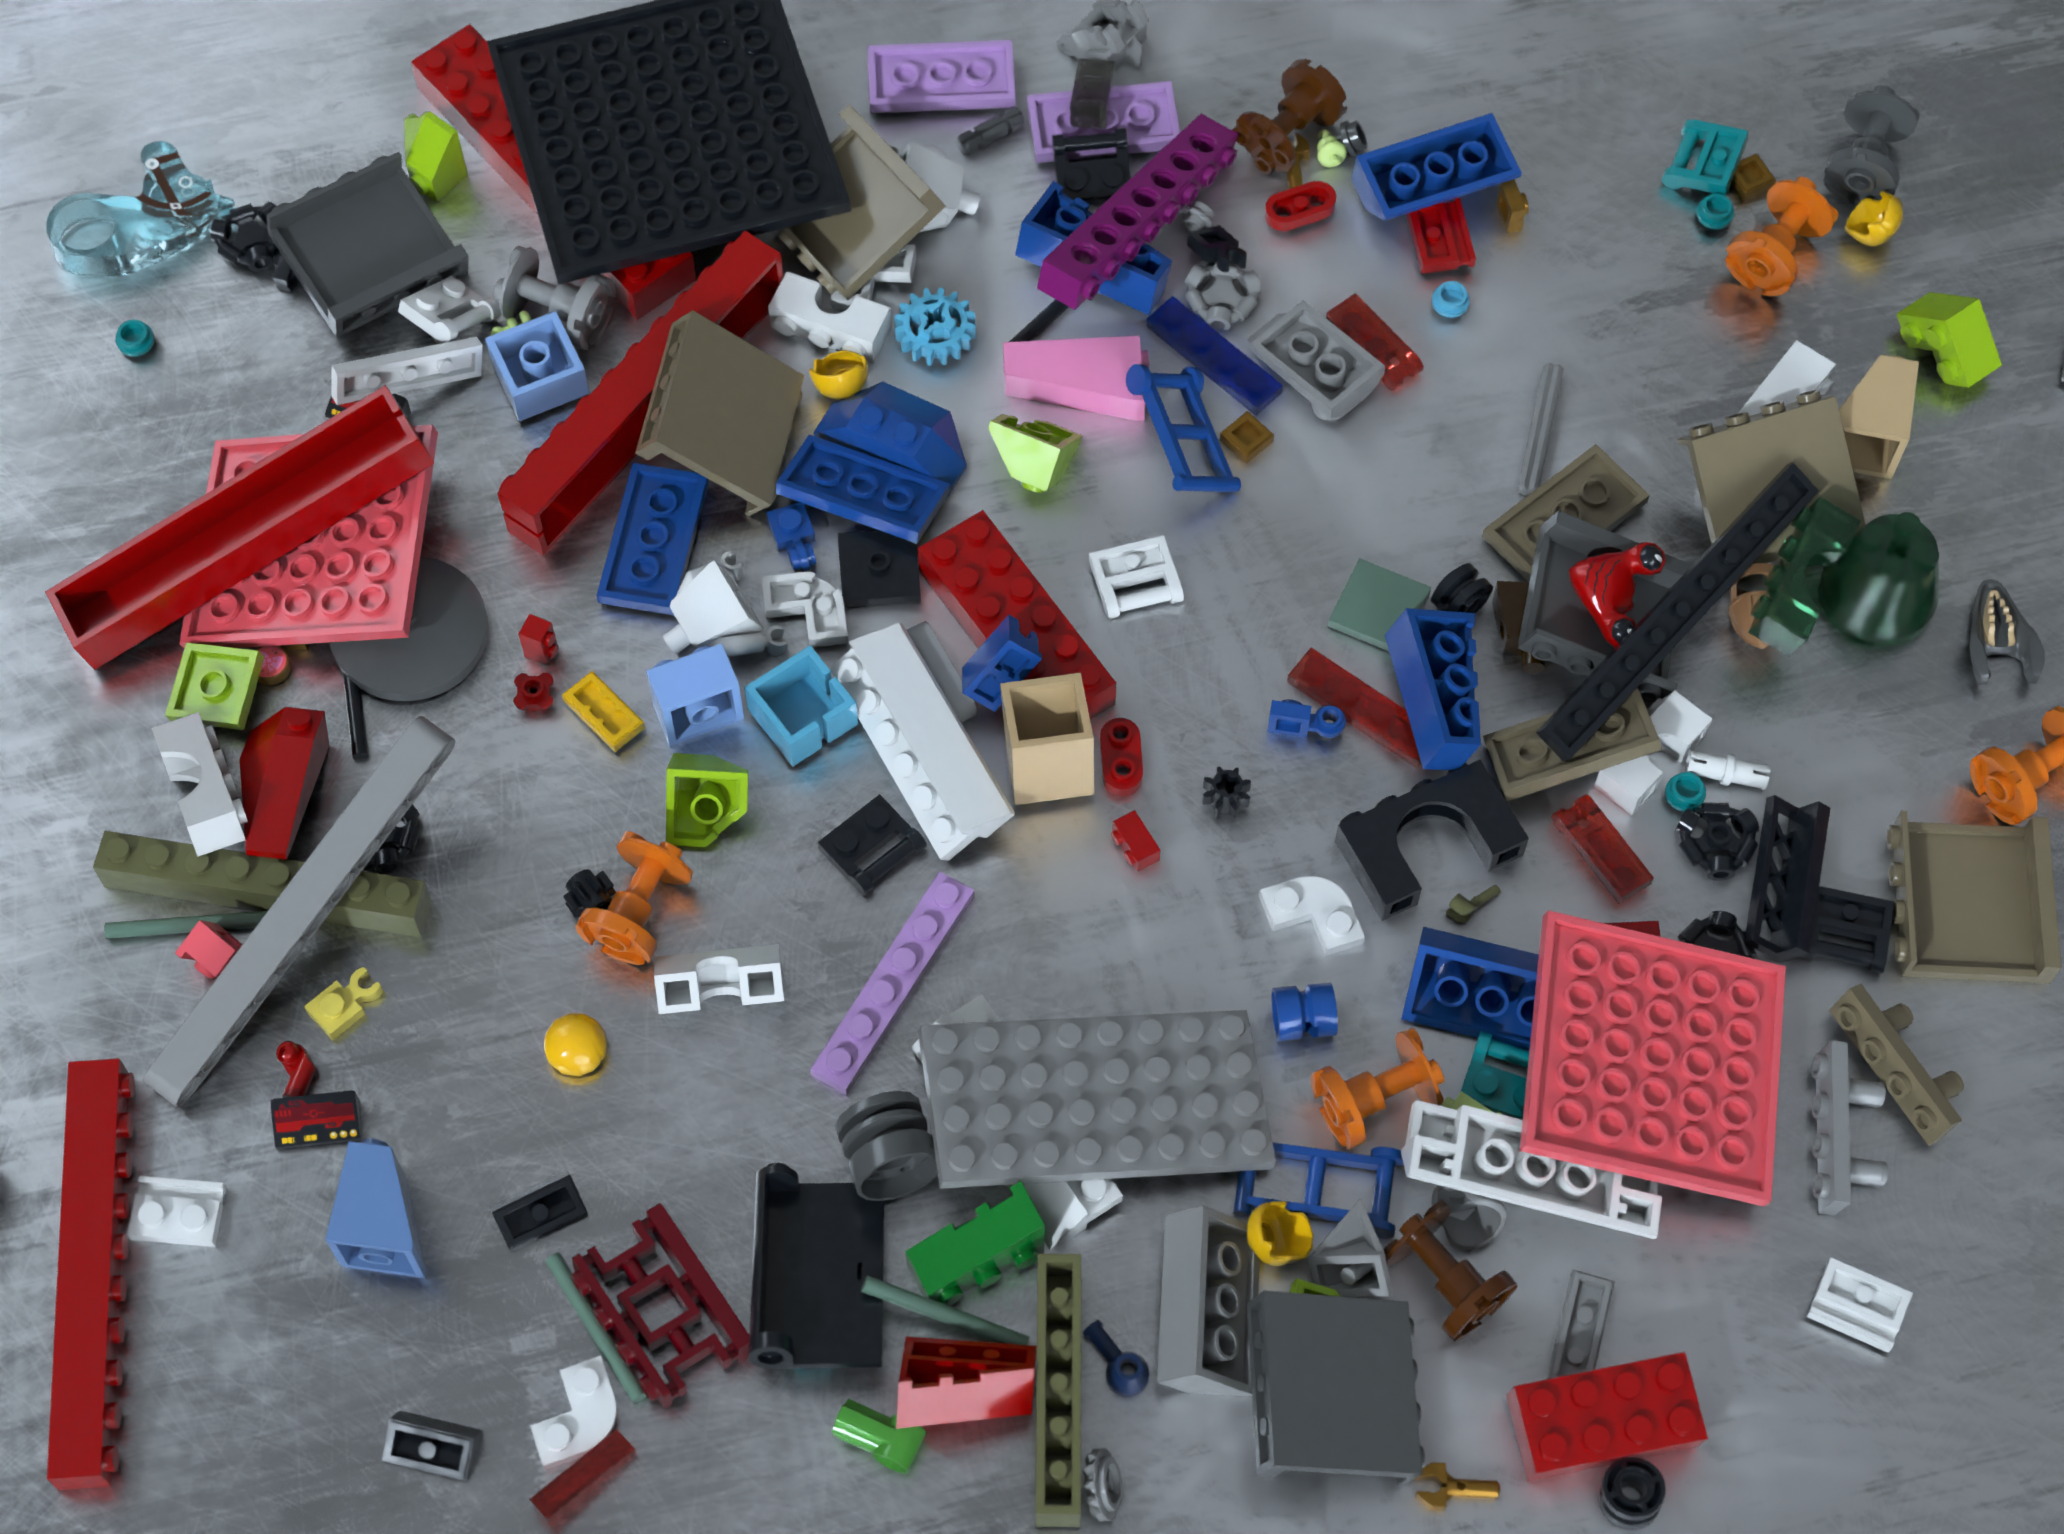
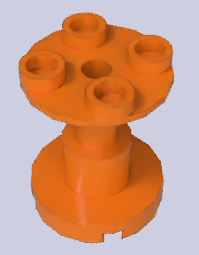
M1802 176L1796 178L1795 181L1781 180L1770 186L1766 199L1769 210L1778 221L1776 224L1765 226L1761 232H1741L1732 239L1725 252L1728 251V255L1725 258V262L1733 277L1752 291L1756 286L1765 289L1762 295L1781 296L1789 291L1796 281L1799 270L1797 261L1792 255L1796 247L1795 235L1798 234L1810 238L1823 237L1832 230L1839 216L1836 208L1830 205L1826 198L1816 190L1815 184L1810 179Z
M2061 706L2053 707L2043 716L2042 732L2047 745L2038 751L2033 752L2032 750L2024 749L2011 756L2005 750L1993 746L1984 749L1972 758L1970 762V776L1974 788L1979 796L1986 792L1991 802L1986 804L1987 808L2001 821L2016 825L2032 817L2037 810L2035 790L2048 782V773L2060 765L2064 769V708Z
M626 831L617 844V850L627 863L637 869L626 891H617L607 910L586 908L581 913L575 928L582 939L591 946L595 939L604 944L601 950L602 953L625 963L643 965L645 960L647 963L651 961L657 949L656 940L644 927L653 911L648 901L658 881L674 885H687L693 878V871L680 859L683 853L673 844L661 842L658 846L646 841L642 836L634 832Z
M1414 1028L1401 1031L1396 1035V1047L1401 1064L1373 1077L1370 1072L1365 1071L1344 1081L1331 1066L1323 1067L1311 1073L1310 1081L1315 1099L1323 1096L1324 1106L1319 1108L1321 1115L1330 1132L1342 1147L1347 1146V1149H1352L1364 1143L1366 1133L1363 1119L1384 1110L1386 1107L1385 1099L1413 1087L1423 1102L1439 1106L1444 1102L1438 1087L1439 1084L1444 1083L1441 1068L1434 1059L1427 1060L1422 1051L1423 1044L1420 1036Z

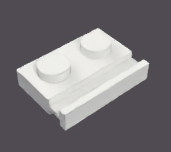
M139 1176L138 1193L135 1194L127 1232L131 1240L216 1247L223 1211L222 1202L227 1191L224 1183Z
M1831 1257L1826 1264L1807 1318L1889 1353L1893 1348L1896 1335L1901 1327L1913 1293Z

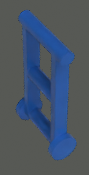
M1132 365L1126 375L1127 389L1133 395H1142L1175 476L1172 483L1174 490L1238 492L1241 488V480L1232 475L1200 397L1204 386V377L1201 370L1197 367H1186L1180 374L1150 373L1146 365ZM1157 388L1180 389L1194 425L1171 424ZM1178 440H1201L1215 476H1192Z
M1272 1142L1275 1157L1309 1161L1304 1203L1285 1201V1208L1288 1211L1295 1213L1303 1212L1311 1219L1340 1222L1350 1210L1321 1206L1326 1164L1376 1170L1372 1213L1367 1212L1379 1239H1390L1395 1236L1396 1226L1388 1222L1394 1168L1404 1164L1400 1150L1391 1147H1375L1371 1149L1369 1156ZM1257 1170L1239 1171L1233 1214L1236 1216L1249 1217L1251 1210H1254L1255 1207L1263 1203L1282 1201L1253 1197Z

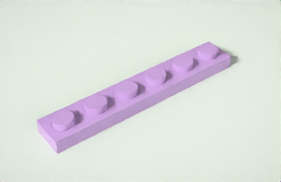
M940 871L938 872L811 1067V1076L845 1095L848 1094L975 897L972 888Z

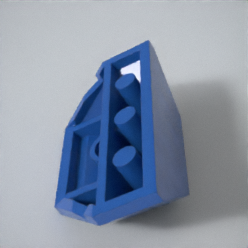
M880 382L859 391L849 398L832 403L814 431V436L950 483L949 495L967 468L951 412L886 382Z

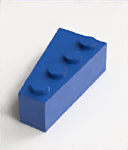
M1053 180L1022 221L1015 256L1042 267L1043 260L1093 214L1089 211L1090 205L1079 197L1072 200L1063 194L1064 187ZM1145 243L1134 260L1131 262L1126 261L1120 267L1113 280H1106L1100 286L1098 293L1149 315L1164 294L1172 260Z
M1406 608L1385 634L1423 769L1451 771L1460 769L1481 745L1479 702L1475 700L1474 689L1478 685V674L1473 671L1476 640L1472 639L1471 631L1475 625V613Z

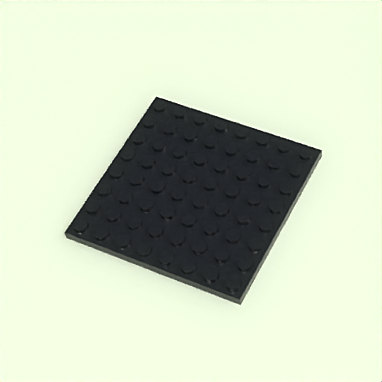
M655 0L487 41L558 285L587 278L591 275H599L737 240L744 231L755 236L851 211V202L781 0Z

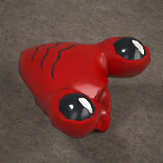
M1641 542L1622 552L1591 556L1579 561L1569 569L1570 582L1576 594L1593 616L1604 639L1614 648L1636 626L1635 621L1626 616V613L1634 606L1632 598L1636 583L1633 576L1635 574L1649 576L1661 573L1666 563L1664 551L1655 543Z

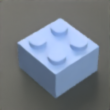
M556 311L485 338L491 364L519 421L590 394L585 369Z
M722 643L712 647H700L690 655L676 660L661 661L653 668L646 670L653 707L669 746L745 720L739 682Z

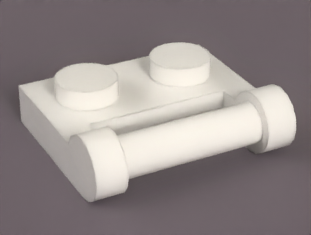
M453 276L401 299L398 310L400 314L441 343L450 342L457 338L458 333L482 321L491 322L501 315L499 303L492 297L484 299Z
M1164 535L1089 553V563L1108 620L1120 617L1121 612L1170 601L1171 604L1184 601L1182 586ZM1162 578H1164L1166 584L1165 586L1117 598L1114 590Z

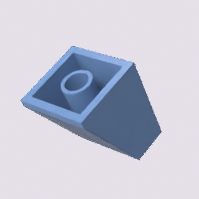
M371 1138L363 1139L362 1143L349 1141L325 1240L341 1267L425 1278L427 1268L406 1176L392 1147L388 1146L384 1141Z

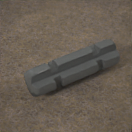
M1011 107L1002 112L1004 116L1001 117L998 114L974 127V132L968 130L957 137L959 148L965 155H969L979 150V145L985 147L1007 135V130L1010 129L1013 132L1024 125V116L1018 107Z

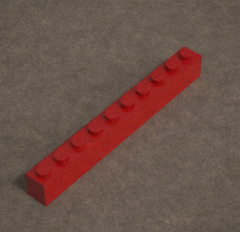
M119 1058L68 1062L47 1480L57 1490L111 1487L112 1472H117L119 1468V1451L117 1445H113L114 1429H118L121 1423V1409L119 1402H115L116 1386H120L123 1379L122 1362L120 1359H117L118 1343H123L125 1334L123 1318L119 1317V1301H124L126 1298V1280L124 1275H121V1260L127 1259L128 1240L126 1234H122L123 1219L129 1217L130 1201L128 1193H124L125 1178L131 1176L132 1169L130 1154L126 1152V1138L133 1135V1118L131 1112H128V1098H133L135 1093L133 1073L127 1071Z

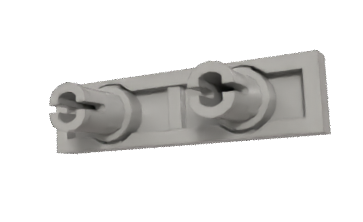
M1831 1040L1815 1054L1811 1065L1812 1077L1816 1079V1094L1812 1102V1115L1814 1118H1817V1134L1814 1137L1812 1150L1818 1164V1174L1813 1184L1814 1196L1818 1198V1213L1835 1216L1851 1203V1183L1881 1188L1887 1181L1888 1167L1884 1161L1851 1157L1849 1103L1879 1108L1885 1100V1084L1883 1082L1850 1078L1848 1074V1043Z

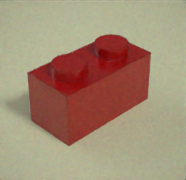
M529 614L518 633L524 656L547 666L550 659L556 656L559 648L552 622Z
M1135 810L1113 821L1112 839L1117 846H1122L1125 851L1124 857L1130 866L1134 865L1139 872L1160 861L1161 850Z

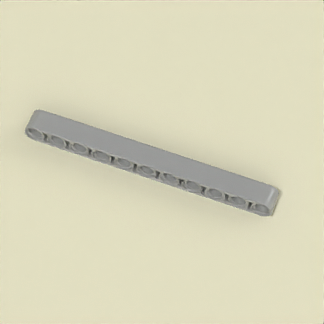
M419 716L411 722L149 1067L143 1078V1082L176 1107L182 1106L190 1099L448 758L456 743L454 738L423 716Z

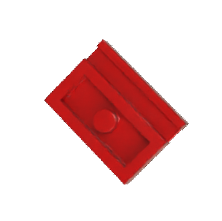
M1454 198V202H1442L1406 214L1421 274L1455 270L1461 265L1475 266L1476 256L1460 198Z

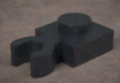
M1220 225L1188 232L1187 246L1205 262H1217V268L1225 273L1229 272L1230 263L1238 265L1241 269L1246 268L1247 253L1243 249L1238 248L1239 241Z

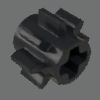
M1219 766L1213 779L1205 777L1203 780V788L1206 792L1203 794L1202 804H1211L1215 810V817H1218L1220 814H1230L1233 818H1236L1239 806L1249 807L1250 796L1246 793L1250 791L1251 780H1242L1238 774L1239 768L1237 767L1232 771L1223 770Z
M585 869L576 873L568 880L565 886L568 893L563 898L566 900V906L577 919L586 908L607 910L612 900L611 896L615 895L616 891L613 889L614 884L603 870L595 876L590 869Z

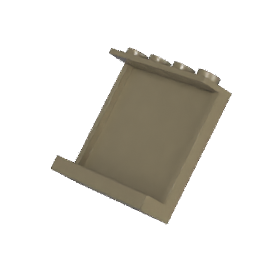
M850 104L839 114L849 126L831 143V147L851 202V211L783 228L777 234L792 251L796 247L801 250L797 258L811 272L816 269L821 272L817 280L831 294L838 290L847 300L946 207L927 184Z
M692 310L671 324L635 454L646 460H650L660 453L668 456L747 500L745 514L751 516L764 508H768L777 496L776 482L779 472L784 467L786 461L784 452L787 441L794 430V423L792 421L795 410L802 399L801 387L804 375Z
M1819 390L1804 392L1796 395L1797 402L1787 405L1784 404V401L1769 403L1760 407L1762 413L1749 416L1748 412L1733 414L1725 417L1726 424L1714 428L1712 423L1698 425L1689 429L1690 435L1677 439L1678 445H1686L1689 449L1711 544L1714 543L1786 465L1794 463L1819 492L1752 564L1770 563L1867 532L1836 396L1820 395Z
M1901 810L1894 824L1888 826L1886 836L1887 848L1893 849L1894 862H1891L1889 868L1890 886L1896 887V899L1893 900L1892 922L1893 924H1898L1899 937H1896L1894 943V959L1896 962H1901V977L2050 984L2062 966L2048 817H2031L2026 827L1908 822L1907 811Z

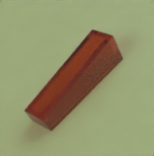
M616 1429L529 1500L534 1509L552 1528L632 1458L636 1451Z

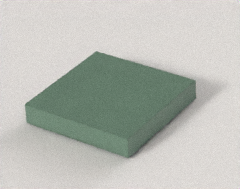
M1359 558L1330 616L1328 627L1389 651L1385 634L1406 608H1424L1430 595L1431 587Z

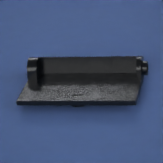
M771 1163L757 1172L748 1357L753 1365L765 1369L882 1367L883 1300L863 1293L861 1289L867 1275L883 1281L884 1200L873 1201L862 1198L858 1195L854 1183H799L798 1173L783 1163Z

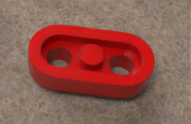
M1312 181L1276 193L1266 202L1265 220L1271 228L1278 231H1290L1323 220L1334 212L1336 192L1328 183ZM1313 203H1319V204H1321V205H1320V206H1313L1312 204H1313Z
M1114 718L1104 724L1100 733L1103 784L1110 793L1116 796H1129L1138 791L1143 780L1140 731L1131 720ZM1117 732H1123L1127 735V737L1124 739H1117L1116 737H1114V734ZM1126 768L1130 772L1127 775H1120L1116 770Z

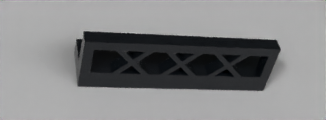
M1773 795L1766 798L1744 943L1778 962H1783L1809 954L1831 808L1820 801L1798 808ZM1779 813L1789 818L1786 834L1783 833L1778 823ZM1775 846L1782 858V866L1779 871L1772 858L1773 847ZM1770 882L1777 895L1774 907L1766 893L1768 883ZM1764 919L1771 931L1770 941L1760 937L1762 920Z

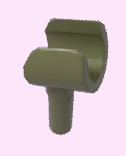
M1493 885L1479 895L1474 896L1470 901L1458 893L1451 900L1450 908L1446 911V914L1458 923L1466 924L1474 915L1476 909L1500 894V888L1497 885Z

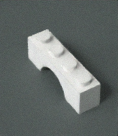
M198 712L153 727L152 731L170 781L198 783L190 794L178 801L197 856L245 841L240 824L248 822L240 798L231 800L239 797L231 774L222 776V774L229 772L222 750L213 751L220 748L213 726L204 727Z

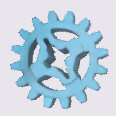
M939 287L935 295H931L929 289L924 288L923 297L919 298L912 293L910 294V305L900 303V314L894 317L895 339L901 342V351L903 353L912 350L913 361L916 362L923 356L926 357V362L929 366L932 365L934 358H939L940 362L946 365L947 356L952 355L955 359L959 360L961 358V348L964 350L971 349V339L976 337L975 312L969 311L968 300L958 303L957 292L954 291L947 297L944 296V289ZM911 326L914 327V333L918 334L917 336L913 334Z

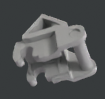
M1096 0L1093 3V10L1070 33L1063 34L1057 40V44L1063 53L1068 56H1075L1078 62L1107 80L1124 61L1135 68H1139L1142 65L1143 47L1141 44L1146 40L1147 23L1150 20L1138 0H1133L1129 5L1125 1ZM1103 19L1109 20L1111 24L1104 30L1101 26H1097Z

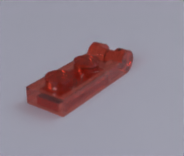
M1356 293L1327 312L1326 319L1385 365L1384 375L1381 380L1389 390H1396L1403 385V379L1408 376L1414 377L1423 371V363L1417 354ZM1395 357L1400 364L1394 366L1389 360Z
M1585 794L1576 799L1574 806L1568 810L1561 808L1551 815L1555 828L1568 838L1618 904L1652 884L1654 879L1652 874L1589 795ZM1582 819L1589 822V825L1583 829L1577 823Z

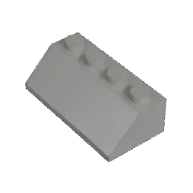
M1204 1205L1165 1215L1157 1383L1186 1393L1250 1397L1252 1396L1247 1303L1259 1294L1260 1258L1251 1250L1248 1244L1246 1222Z

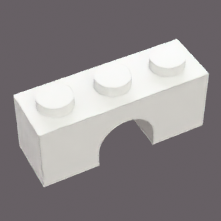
M786 272L768 306L771 328L786 336L794 335L808 340L820 348L828 347L837 351L846 350L863 355L866 361L874 364L892 329L890 307L855 296L850 307L844 312L838 314L823 312L820 310L823 306L821 283Z
M1676 690L1665 701L1658 698L1648 710L1662 747L1660 751L1670 754L1680 763L1686 759L1689 750H1694L1706 737L1713 720ZM1647 755L1598 771L1599 774L1594 787L1629 815L1633 816L1657 790L1663 771L1652 764Z
M779 944L655 957L654 980L659 1014L701 1010V1003L705 999L717 995L739 996L742 999V1005L784 1001Z

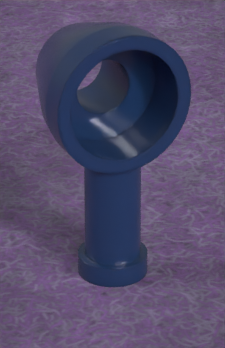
M1100 1320L1091 1323L1082 1333L1087 1339L1089 1338L1108 1362L1105 1377L1109 1388L1117 1395L1123 1397H1132L1141 1393L1149 1380V1368L1146 1361L1135 1352H1122L1104 1330ZM1125 1363H1131L1137 1371L1132 1375H1126L1121 1371L1120 1367Z

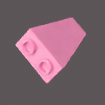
M1140 336L1003 342L1005 395L1134 421H1144L1146 404L1142 395L1131 394L1126 386V375L1132 365L1143 364L1149 368L1148 350H1141Z

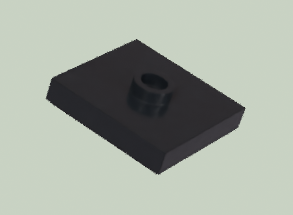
M880 530L838 533L841 589L844 607L921 602L916 543Z

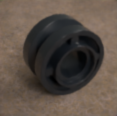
M1466 563L1451 571L1442 579L1431 596V602L1438 610L1447 608L1446 611L1476 614L1487 602L1493 591V586L1486 578L1477 580L1478 570L1471 563Z
M1626 1457L1617 1460L1607 1469L1599 1491V1503L1603 1513L1612 1523L1622 1528L1639 1529L1649 1525L1658 1516L1665 1497L1666 1487L1664 1478L1660 1471L1647 1460L1637 1457ZM1624 1487H1634L1641 1492L1643 1498L1638 1500L1629 1499L1623 1494L1621 1489Z

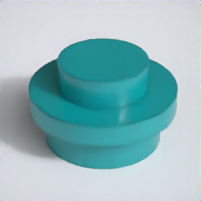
M1714 193L1700 201L1696 215L1699 222L1705 227L1723 229L1732 222L1734 208L1727 196Z
M133 319L125 321L119 326L115 341L118 349L127 356H140L152 348L155 337L150 326L140 320Z
M1684 772L1670 778L1665 788V797L1673 808L1685 812L1687 807L1695 809L1702 805L1706 798V788L1697 775Z

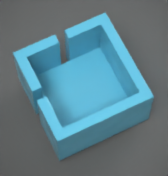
M811 645L744 687L747 709L792 767L821 749V739L825 738L830 743L858 725L855 700L836 677H831V670Z

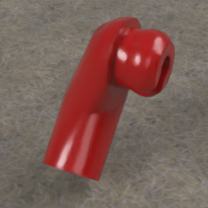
M285 1041L279 1045L276 1051L277 1059L282 1062L290 1076L282 1097L304 1096L315 1074V1065L302 1045L295 1044L292 1041Z

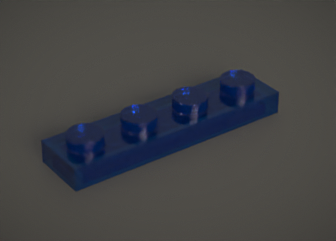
M1175 297L1169 298L1147 318V328L1191 364L1199 368L1202 373L1255 416L1282 394L1283 385Z

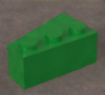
M1022 1181L1010 1187L1013 1196L993 1208L987 1202L975 1208L978 1217L957 1227L951 1223L905 1251L906 1264L924 1297L949 1306L959 1301L963 1297L964 1291L977 1285L979 1288L988 1287L1001 1279V1273L1015 1266L1018 1269H1024L1038 1261V1254L1044 1253L1045 1224Z

